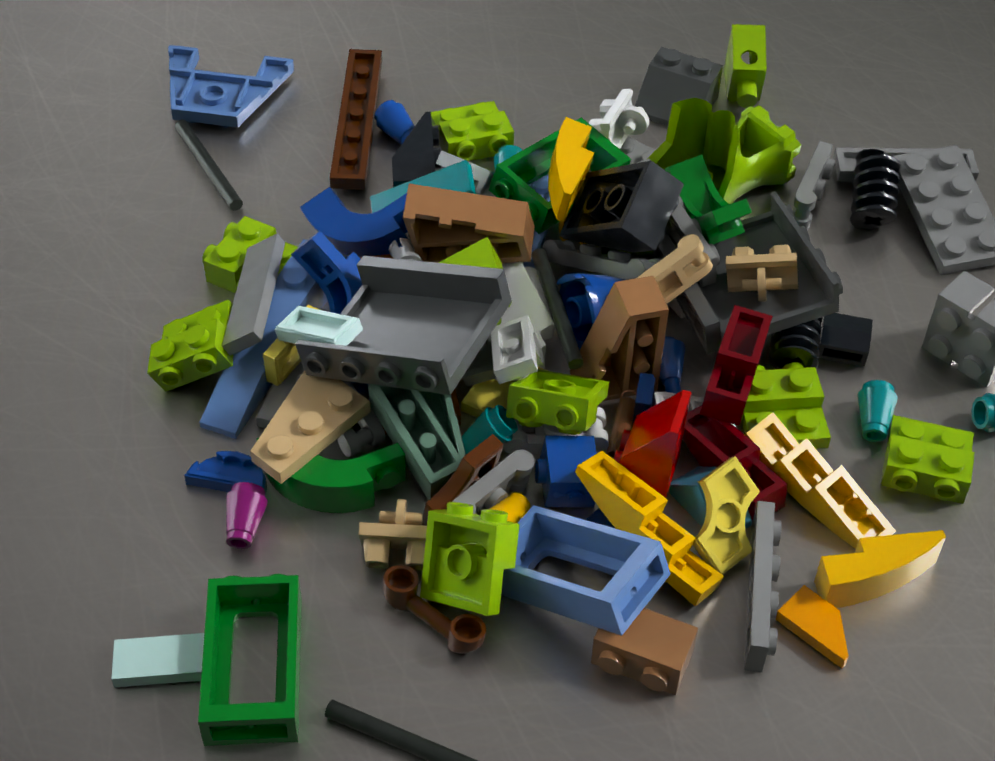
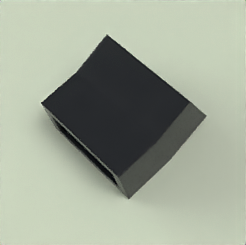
M839 313L824 316L821 326L818 358L865 366L869 355L873 320Z

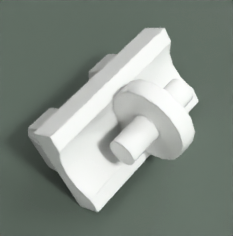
M622 89L616 99H604L600 105L601 118L591 119L589 122L592 127L619 149L628 135H640L646 131L649 125V117L642 107L632 105V89Z

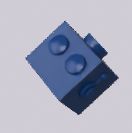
M545 435L540 459L535 461L536 484H542L545 507L594 508V499L575 473L579 464L597 454L594 436Z

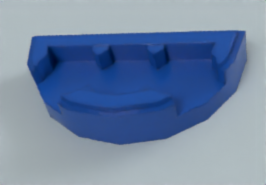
M238 451L216 452V457L206 459L200 464L199 461L193 463L184 475L186 485L223 492H230L232 486L239 482L254 483L265 490L266 497L267 481L262 469L252 462L251 456Z

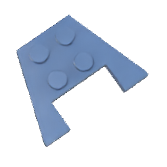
M169 45L172 119L224 127H239L293 73V59L264 56L256 76L195 70L200 59L198 48Z

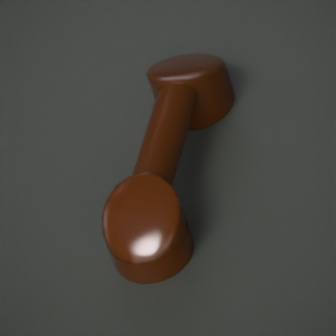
M396 565L390 567L384 573L383 594L393 608L412 612L448 639V648L454 653H469L482 646L485 640L486 625L481 618L473 614H461L453 620L446 617L417 595L419 577L417 572L411 567Z

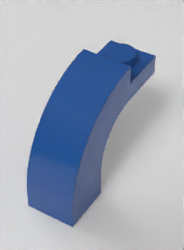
M328 187L300 206L305 217L316 231H321L339 252L346 255L351 254L353 251L358 257L390 254L389 248L394 240H396L400 248L402 244L399 238L408 239L406 236L408 231L403 220L407 193L385 208L369 214H358L347 210L331 187Z
M321 231L314 234L291 254L321 287L332 313L340 314L363 285L357 268V263L361 260L358 255L353 251L344 257Z

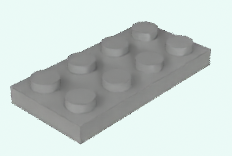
M958 145L892 156L901 163V168L897 172L899 173L900 181L897 184L940 275L995 265V219Z

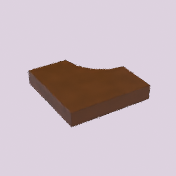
M494 434L466 454L449 481L426 502L423 512V526H427L429 510L447 509L448 502H453L454 499L497 466L503 449V443Z

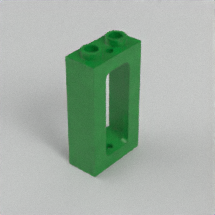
M582 117L576 120L578 122L591 126ZM592 127L586 146L587 150L594 152L589 170L592 172L629 165L631 158ZM559 130L497 164L489 187V191L496 197L528 202L535 227L534 230L538 234L560 222L556 220L551 201H546L529 186V184L548 174Z
M272 574L263 577H240L233 575L224 578L208 579L198 725L204 746L298 742L302 612L299 575ZM273 616L277 618L275 702L230 704L235 622L243 617Z

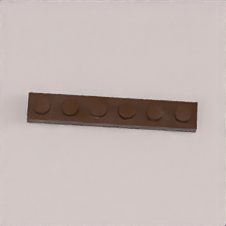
M349 49L330 171L331 189H366L375 120L374 114L382 67V50Z

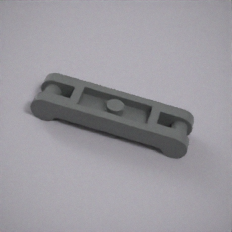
M547 240L542 246V249L546 251L549 262L626 280L637 278L662 260H646L644 258L630 260L631 253L609 250L608 255L602 254V247L580 244L571 240L563 242L560 240Z

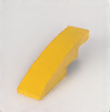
M773 412L744 434L760 447L759 460L787 483V492L829 530L854 549H856L859 538L892 535L896 532L842 465L833 470L807 438L799 444Z
M600 451L577 466L575 473L600 510L616 529L661 541L671 573L666 580L669 585L694 606H697L718 589L724 576L690 551L696 537L662 513L668 499L604 451Z

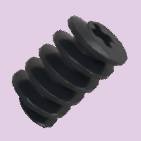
M863 149L858 152L855 158L856 166L854 169L855 178L853 180L854 190L852 192L853 202L851 204L852 214L850 222L856 228L875 229L884 224L894 222L897 218L896 211L893 209L898 206V201L895 197L899 193V188L896 184L900 181V176L897 172L901 168V163L898 159L889 156L882 150Z
M823 317L772 333L769 351L771 365L775 369H782L789 363L798 362L804 368L816 367L817 370Z

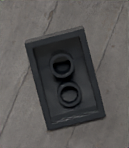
M651 160L587 172L559 236L566 240L631 253L655 251L664 238V229L671 214L679 204L678 197L684 184Z

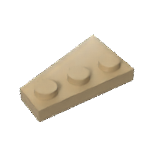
M304 370L251 449L252 462L282 484L370 413V401L341 380L308 376Z

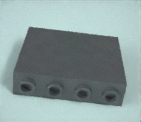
M776 191L770 193L771 211L741 220L745 233L713 244L720 257V264L717 265L716 282L702 287L698 281L676 297L679 306L707 355L719 351L734 305L772 315L767 335L839 312V295L843 293V286L837 272L830 271L821 249L814 248L810 242L805 226L798 225L791 206L784 204ZM665 229L662 242L655 251H652L654 259H663L676 249ZM788 244L791 252L797 253L798 289L767 290V301L765 302L758 301V291L728 292L726 256H732L735 247L749 246L754 250V255L769 254V249L774 245Z
M363 256L357 263L363 285L340 313L359 318L363 330L347 346L297 340L295 345L305 373L308 376L451 395L512 302L505 271L499 268Z

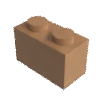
M644 608L622 636L598 628L593 639L591 664L599 666L609 674H621L642 682L643 685L651 690L665 691L676 695L694 652L698 627Z

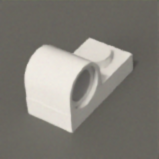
M528 315L495 326L491 333L493 372L499 384L511 380L524 379L529 374L537 372L538 367L545 365L540 342Z

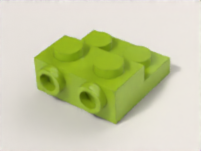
M494 101L479 102L473 105L431 112L432 125H438L439 145L442 151L464 160L472 161L494 157L501 147L514 145V130L505 111H499Z
M244 216L238 224L235 222L229 223L224 231L223 240L217 246L210 244L203 253L202 262L204 264L206 282L236 294L247 249L275 235L276 228ZM285 242L278 275L291 258V254L298 248L297 246Z
M229 299L216 305L208 306L181 319H175L163 326L162 339L151 344L147 374L165 392L233 366L234 355H229L222 347L233 305Z
M792 362L785 365L782 369L765 370L762 365H758L741 419L744 434L773 412L799 444L807 438L815 449L829 448L831 435L822 409L825 396L816 367L804 368L801 363Z
M538 369L537 372L529 374L524 379L516 380L509 385L506 417L517 419L520 425L526 427H541L543 424L556 426L557 430L564 434H581L582 431H587L596 422L597 406L607 398L609 381Z
M893 415L889 427L880 485L904 492L938 498L943 501L963 504L972 481L975 453L972 452L974 432Z
M448 502L447 509L429 510L420 597L486 616L499 614L504 569L515 568L519 524L507 521L508 513L505 511L485 509L481 510V515L473 514L474 505L468 503Z

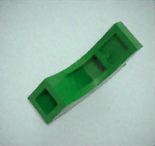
M702 154L664 169L684 184L680 197L683 200L685 211L691 219L695 218L698 221L702 230V236L708 244H716L745 233L740 218L752 213L747 198L732 204L727 203L717 191Z
M399 443L349 460H333L317 455L282 484L265 471L264 473L271 485L282 496L299 506L326 513H350L375 507L374 492L392 488L406 480L405 453Z

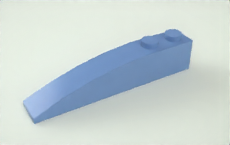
M303 239L302 242L300 243V245L303 244V243H304L305 241H307V240ZM291 256L277 276L262 341L234 354L233 366L223 370L199 422L201 428L237 439L272 383L266 381L263 353L278 338L274 329L298 306L306 307L311 305L322 309L327 302L326 295L321 287L293 256Z

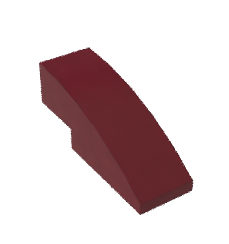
M734 305L700 411L701 415L740 425L771 324L772 315Z
M702 405L687 413L683 440L700 466L718 467L729 458L736 456L759 489V494L748 507L752 522L757 501L775 503V512L784 508L787 483L759 460L760 447L733 424L701 415Z

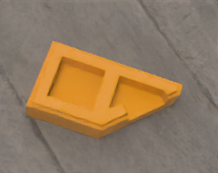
M803 585L777 611L775 620L842 669L846 665L849 655L840 610Z

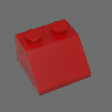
M682 390L638 414L632 429H624L620 448L616 450L614 460L665 498H667L679 459L692 393L687 390Z

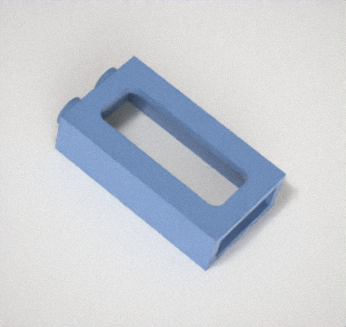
M533 505L518 522L519 533L515 568L504 569L501 595L622 636L671 573L661 541ZM553 556L614 576L603 590L599 592L534 571L533 569L544 557Z

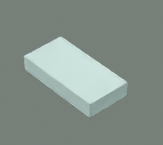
M298 306L274 330L280 341L293 344L297 340L347 346L363 330L360 319L356 317Z
M204 633L114 640L111 678L114 688L201 681Z

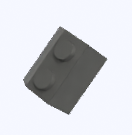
M661 47L648 66L635 106L642 107L650 121L666 126L669 123L672 103L690 98H699L706 100L713 106L719 96L723 65L711 62L705 58L687 55L675 49Z

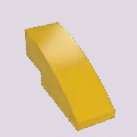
M565 117L559 130L548 172V190L551 206L556 220L561 222L564 221L573 205L587 172H589L594 152L586 149L592 127Z
M943 530L859 538L855 553L821 556L814 580L817 593L834 607L840 608L876 599L897 590L919 577L936 563L946 538Z

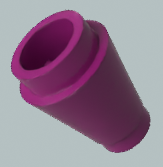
M239 482L234 484L231 491L226 494V544L230 547L237 549H248L251 547L252 540L255 537L268 504L265 490L261 486L249 482Z

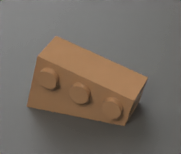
M409 183L403 220L415 253L420 256L422 261L439 263L487 236L502 263L531 261L535 227L528 202Z
M654 276L614 282L580 349L584 362L583 366L579 369L569 370L571 375L609 381L608 395L603 401L618 399L621 393L627 390L637 393L640 373L653 374L655 378L654 392L658 390L669 308ZM625 392L622 398L634 396L635 394L633 392Z

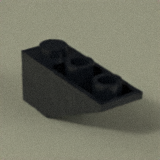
M431 112L424 113L392 157L393 187L435 172V169H441V165L436 164L441 152L440 148L433 147L439 146L438 125H432Z

